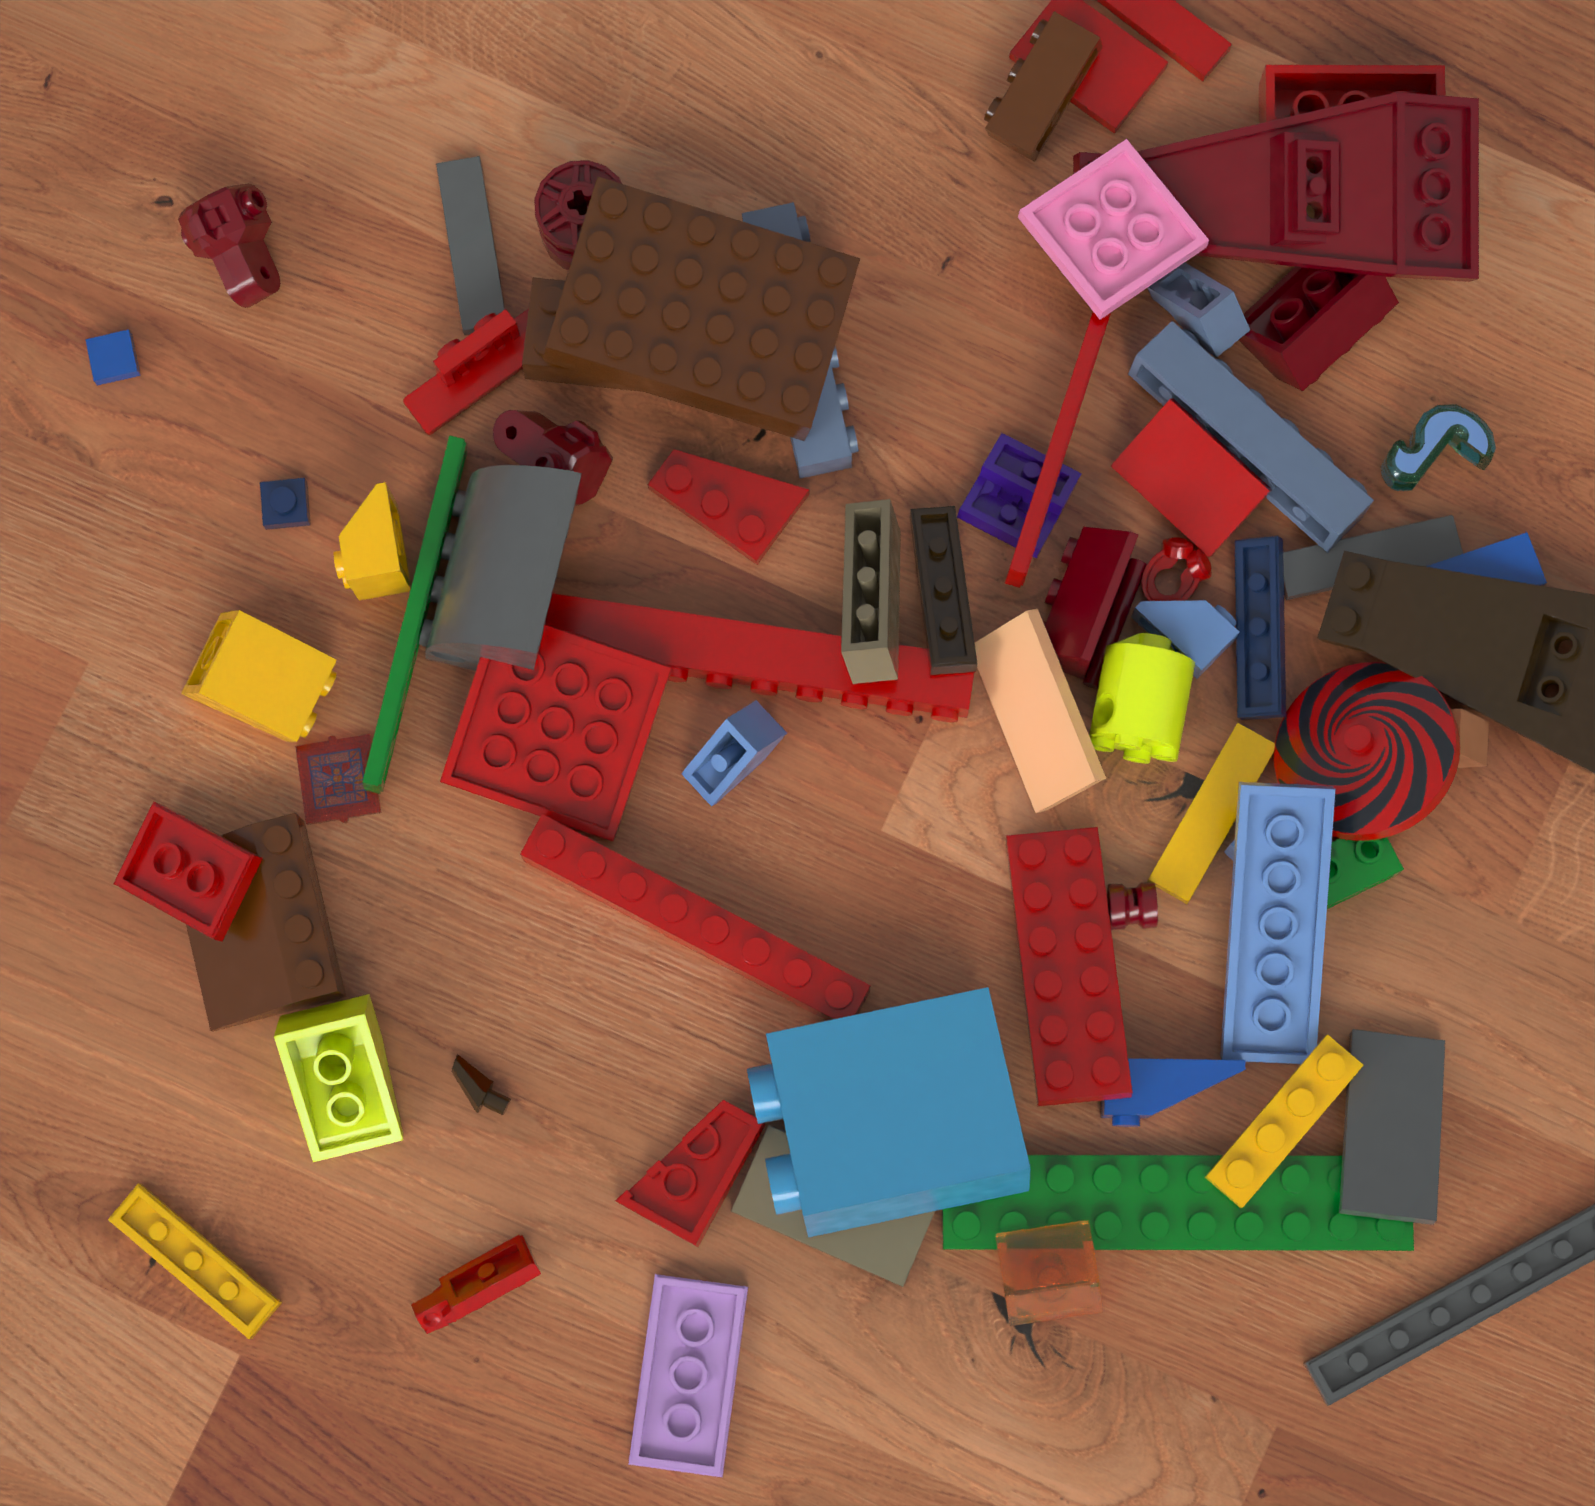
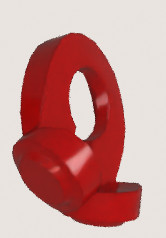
M1179 537L1164 539L1161 551L1149 561L1143 572L1141 581L1143 593L1148 601H1187L1194 594L1199 583L1211 577V563L1201 550H1194L1193 543ZM1179 559H1186L1187 568L1180 575L1181 586L1179 590L1172 595L1160 593L1155 585L1157 574L1163 569H1172Z

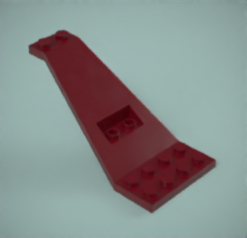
M1395 92L1137 151L1209 239L1207 248L1195 256L1396 278L1463 282L1479 279V98ZM1079 152L1073 155V174L1103 154ZM1307 159L1314 164V173L1309 172L1307 169ZM1307 205L1312 206L1315 215L1313 219L1306 212Z

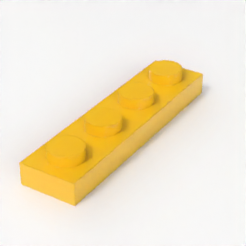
M1328 1034L1325 1035L1208 1172L1205 1178L1239 1208H1243L1364 1065Z

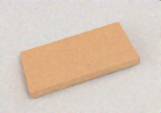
M1038 609L1025 611L976 641L977 668L1035 813L1047 811L1106 779Z

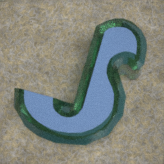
M1457 404L1437 405L1422 415L1410 434L1409 447L1401 439L1393 444L1382 462L1381 475L1386 485L1396 491H1412L1447 444L1477 468L1485 470L1496 450L1493 432L1487 423L1472 411Z

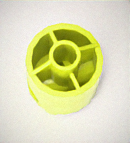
M1138 633L1106 646L1089 733L1095 750L1102 752H1113L1114 749L1124 751L1123 759L1143 764L1150 763L1151 757L1169 762H1176L1178 760L1195 662L1190 657L1175 652L1171 647V640L1169 638L1150 633Z

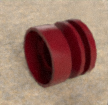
M590 160L569 161L552 169L540 182L534 198L535 218L542 242L550 258L566 270L570 268L586 214L579 215L577 207L586 205V209H588L597 176L622 184L620 178L608 167Z

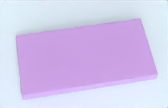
M655 1274L629 1465L723 1477L748 1287Z

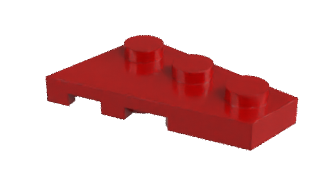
M676 449L671 452L647 484L650 491L756 565H758L810 494L809 489Z
M722 1100L682 1138V1141L661 1161L658 1160L650 1167L643 1178L630 1190H626L615 1201L694 1246L699 1247L766 1123L758 1124L756 1117Z

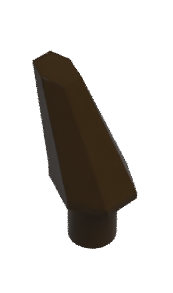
M457 1054L451 1072L474 1110L479 1113L484 1106L504 1115L511 1098L492 1090L494 1081L488 1079Z

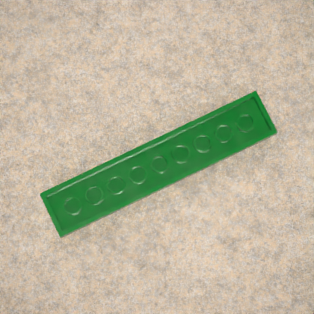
M1028 1155L1031 1168L1029 1191L942 1209L943 1250L1414 1251V1230L1412 1222L1339 1214L1342 1156H1286L1243 1208H1239L1205 1178L1223 1155Z

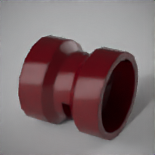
M1154 882L1140 883L1136 888H1126L1123 884L1107 885L1111 930H1124L1128 925L1138 924L1142 929L1157 928L1158 903Z

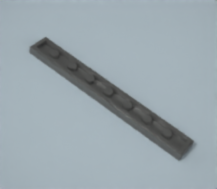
M1595 1203L1304 1362L1303 1364L1325 1404L1329 1406L1595 1260Z

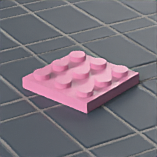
M1127 139L1020 209L1018 215L1019 220L1099 319H1102L1207 248L1209 242L1206 235Z

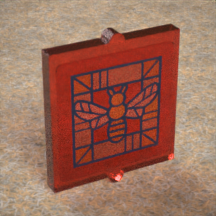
M370 734L342 739L330 736L328 741L295 746L307 825L340 820L345 824L349 821V818L382 813L379 794L365 791L362 783L372 746Z

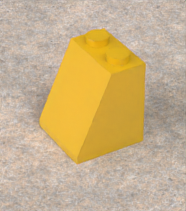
M240 610L224 612L220 614L181 694L286 742H297L300 736L305 738L309 734L315 723L317 713L312 710L319 696L325 697L332 688L337 675L332 669L337 660Z

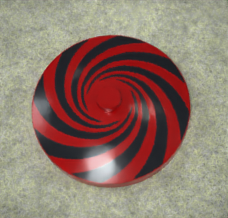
M1364 662L1344 666L1327 673L1310 684L1300 693L1287 710L1286 717H1283L1278 729L1274 747V767L1279 784L1333 786L1335 788L1332 836L1353 841H1369L1390 837L1413 827L1437 807L1448 792L1456 775L1460 759L1458 726L1449 705L1438 689L1423 676L1415 678L1383 662Z

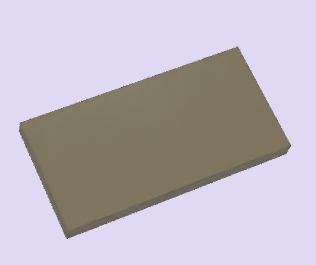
M768 1125L731 1212L903 1287L935 1211L808 1238L802 1210L776 1215L765 1158L789 1154L790 1149L786 1132Z

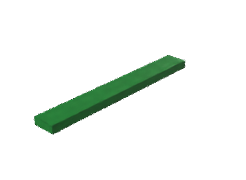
M449 435L362 782L365 791L378 794L384 791L420 646V635L424 620L427 618L435 577L438 574L443 545L449 530L454 502L465 466L467 442L463 438Z

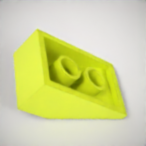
M370 994L281 1015L275 1030L274 1039L313 1162L403 1141L404 1136L383 1038Z

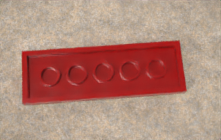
M1098 827L1006 835L1037 1107L1131 1098L1133 1092Z

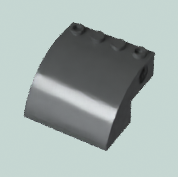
M528 465L489 466L478 469L471 474L466 491L458 489L452 511V516L459 517L455 534L447 532L441 554V559L449 560L445 577L436 575L430 597V602L438 603L434 620L425 618L419 640V645L426 646L425 658L427 660L476 671L480 657L534 670L582 473Z

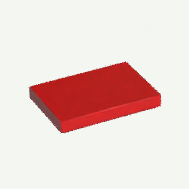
M1051 0L1010 51L1009 59L1015 63L1019 58L1026 60L1034 46L1030 43V39L1035 28L1042 19L1049 21L1054 11L1099 36L1103 47L1070 102L1115 134L1165 71L1168 61L1083 0Z
M1174 398L1168 400L1111 465L1120 476L1208 557H1212L1272 491L1264 481Z
M153 801L113 884L206 936L223 942L263 858L167 806Z

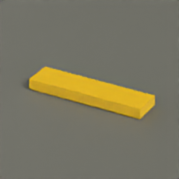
M1239 723L1236 724L1147 882H1154L1157 888L1188 904L1236 820L1239 782L1257 783L1274 753L1275 743Z
M140 1183L135 1186L108 1219L248 1339H252L282 1303Z

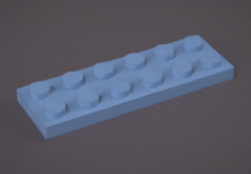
M1239 782L1220 1052L1222 1060L1301 1064L1317 1046L1335 788L1333 786Z

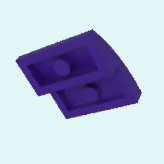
M1001 433L984 462L977 480L960 507L957 518L1016 548L1046 455ZM1062 464L1033 554L1035 558L1041 552L1082 474Z

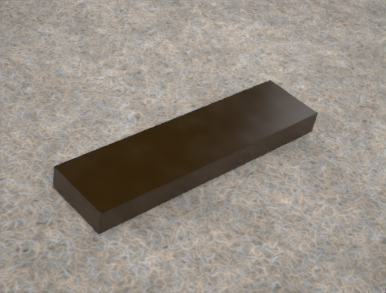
M955 506L910 509V525L930 674L976 672L977 657Z

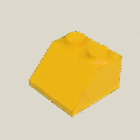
M386 482L378 483L338 536L341 550L333 552L338 578L343 579L345 589L351 588L359 601L410 592L411 590L398 504Z

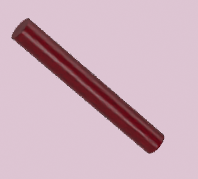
M1130 558L1083 680V684L1090 688L1098 689L1105 648L1107 645L1118 642L1139 588L1143 572L1147 566L1145 562L1139 559Z

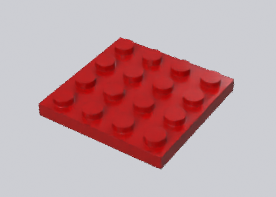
M545 623L534 670L480 657L440 782L538 816L544 814L561 824L614 841L673 667Z

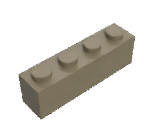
M890 499L846 504L841 653L853 684L898 679L901 531Z

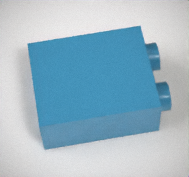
M988 987L766 1033L772 1063L747 1068L758 1124L783 1119L790 1149L789 1154L765 1158L776 1215L802 1210L808 1238L1029 1191L1031 1168Z

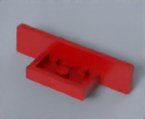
M529 308L514 319L507 309L498 315L490 313L475 324L473 333L461 341L454 339L448 342L438 351V358L433 361L437 374L403 399L404 405L427 435L436 432L523 369L522 360Z

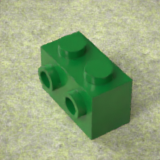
M1388 837L1369 841L1338 839L1332 842L1327 909L1397 876L1404 870Z

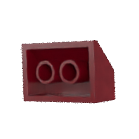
M1294 267L1244 313L1250 331L1241 337L1239 341L1275 378L1304 391L1309 385L1316 382L1321 374L1337 359L1346 354L1373 326L1380 323L1385 315L1399 302L1384 276Z
M1083 526L1079 539L1069 538L1060 561L1067 564L1068 567L1063 580L1054 578L1044 602L1051 605L1052 608L1047 621H1043L1064 673L1084 679L1136 544L1138 534L1131 531Z

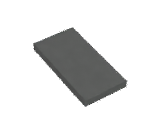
M1352 1029L1349 1038V1053L1364 1066L1347 1084L1339 1214L1434 1225L1437 1221L1445 1040Z

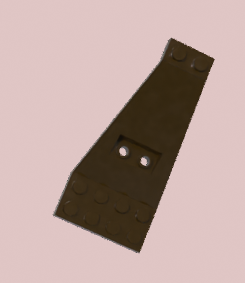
M1344 550L1317 637L1319 640L1366 652L1415 678L1423 676L1444 695L1595 774L1594 594L1388 561ZM1565 640H1571L1573 646L1570 652L1560 654L1558 651L1559 645ZM1551 684H1558V694L1555 697L1547 698L1545 695L1546 688Z

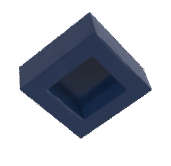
M305 478L260 482L262 520L266 530L311 525L308 483Z

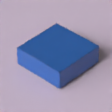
M129 329L85 339L93 380L97 386L141 376L133 336Z

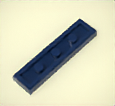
M1279 536L1235 540L1236 629L1239 631L1236 637L1237 718L1241 720L1286 717L1283 539Z

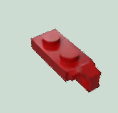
M517 1235L439 1278L441 1285L433 1293L416 1301L411 1306L417 1321L428 1334L448 1326L449 1323L456 1322L457 1319L463 1318L513 1289L524 1285L526 1282L541 1275V1272L523 1235Z

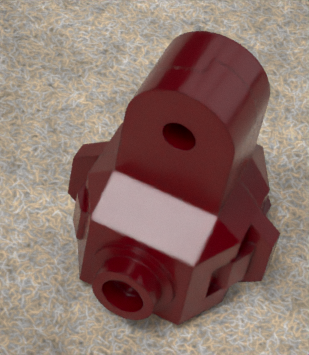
M249 183L227 186L210 193L186 207L178 218L182 228L181 237L185 245L192 250L195 257L213 260L227 293L236 304L244 308H250L278 292L281 285L278 270L264 242V238L272 223L266 211L267 201L264 194L255 185Z
M508 410L499 415L493 427V439L497 448L519 465L556 468L582 473L575 506L584 504L596 496L613 461L609 450L599 439L598 432L583 421L576 420L566 426H558L535 411Z

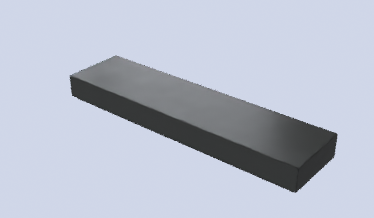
M480 156L436 163L464 335L473 333L475 324L484 316L490 313L498 315L505 310Z
M1449 515L1341 539L1328 553L1319 545L1283 552L1284 595L1286 600L1332 590L1344 550L1388 561L1425 567L1461 555L1463 551L1454 517Z

